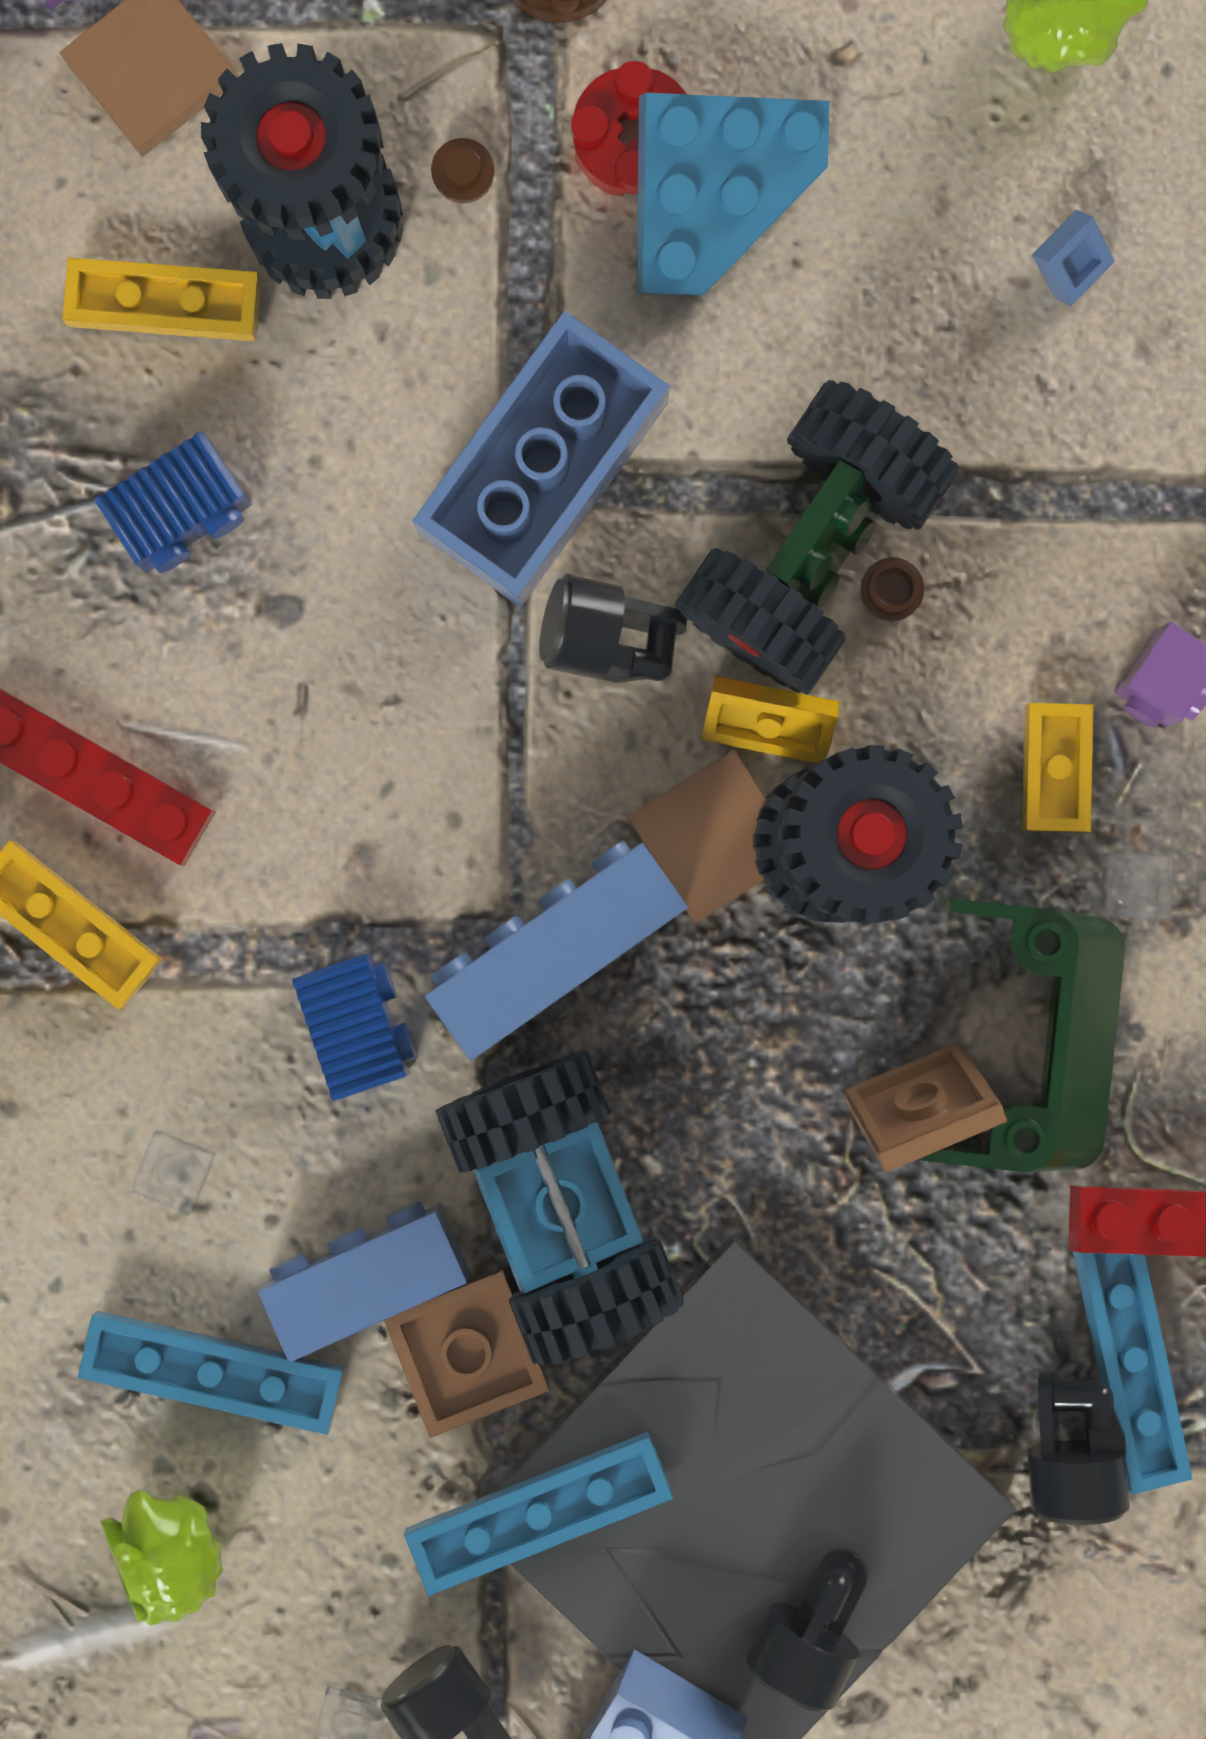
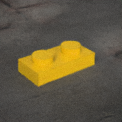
M714 676L701 740L817 764L828 756L839 717L840 701Z
M1028 703L1025 705L1022 831L1091 832L1093 704Z

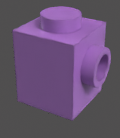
M1173 622L1155 629L1114 690L1115 694L1127 701L1124 706L1125 711L1141 723L1156 728L1159 723L1167 727L1182 722L1184 718L1190 721L1195 719L1206 705V644Z

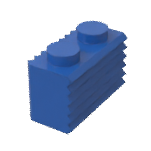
M203 431L195 433L192 438L184 440L181 445L175 446L170 452L164 453L159 459L153 460L148 466L142 467L137 473L131 474L127 480L120 481L116 487L109 488L105 494L98 495L94 500L135 565L146 573L153 568H156L158 573H164L177 567L191 555L188 549L189 545L208 533L212 539H217L230 533L244 521L245 518L241 512L252 505L217 449Z
M371 953L292 979L313 1046L317 1052V1058L329 1088L330 1097L333 1101L401 1079L411 1073L408 1061L416 1059L417 1054L407 1024L405 1022L397 1025L394 1024L387 1001L397 998L391 974L385 962L374 964Z

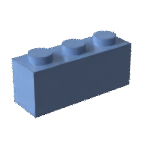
M421 1200L411 1203L387 1215L386 1219L390 1226L368 1236H366L363 1227L353 1229L329 1241L327 1244L331 1252L308 1262L305 1254L301 1253L269 1269L272 1279L268 1280L257 1292L289 1363L468 1282L471 1271L440 1203L426 1210Z

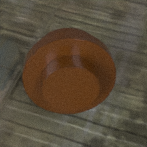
M456 138L446 142L437 150L431 164V174L436 189L443 197L455 203L465 204L479 200L489 191L494 180V163L489 151L481 143L473 139Z
M889 557L875 562L868 568L861 580L860 596L863 605L870 614L883 621L894 622L909 617L920 606L924 596V582L920 572L913 564L901 558Z

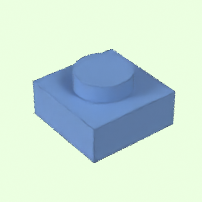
M1075 210L1032 254L1054 298L1070 306L1115 262L1094 217L1079 210Z

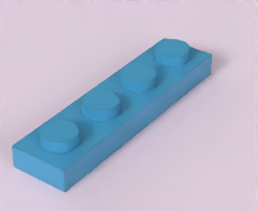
M1073 1251L1100 1382L1105 1383L1111 1388L1114 1397V1408L1126 1434L1129 1493L1133 1495L1192 1480L1145 1255L1078 1253Z
M96 1311L91 1316L77 1378L328 1435L332 1427L345 1367L304 1357L289 1363L285 1353Z
M645 1432L406 1527L404 1537L428 1596H431L672 1500L673 1493L650 1434Z

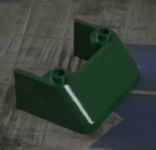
M952 898L935 899L933 912L1012 920L1010 947L1017 963L1031 973L1053 976L1039 1106L1015 1105L1005 1109L1004 1113L1007 1122L990 1129L988 1146L955 1143L919 1159L927 1162L1017 1172L1070 1171L1090 1166L1101 1155L1105 1143L1125 956V942L1120 930L1109 920L1096 916Z

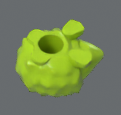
M1006 0V14L1003 26L1010 38L1011 53L1017 58L1026 60L1032 69L1043 68L1050 73H1056L1071 66H1101L1118 47V37L1124 26L1133 16L1145 10L1148 1Z
M138 1490L131 1493L127 1498L122 1522L110 1517L100 1521L112 1556H114V1562L124 1592L138 1622L145 1621L149 1626L158 1624L163 1620L178 1622L185 1616L198 1612L203 1602L215 1596L216 1581L223 1571L221 1544L213 1536L205 1507L183 1495H176L168 1500L153 1498L146 1491Z

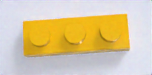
M67 257L62 320L68 327L256 342L262 279L258 272Z
M8 841L0 851V916L116 1009H125L164 959L16 841Z

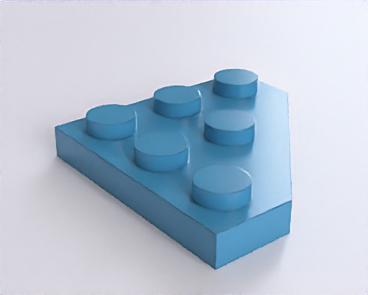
M644 93L640 95L636 294L704 295L828 167L830 101Z

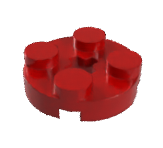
M639 61L626 62L619 69L609 70L593 80L580 95L571 121L574 152L580 169L596 187L608 194L624 197V193L638 194V141L634 139L627 145L620 141L619 138L623 134L621 123L628 119L632 121L639 119V96L644 93L687 94L673 78L659 70L650 69L648 65Z

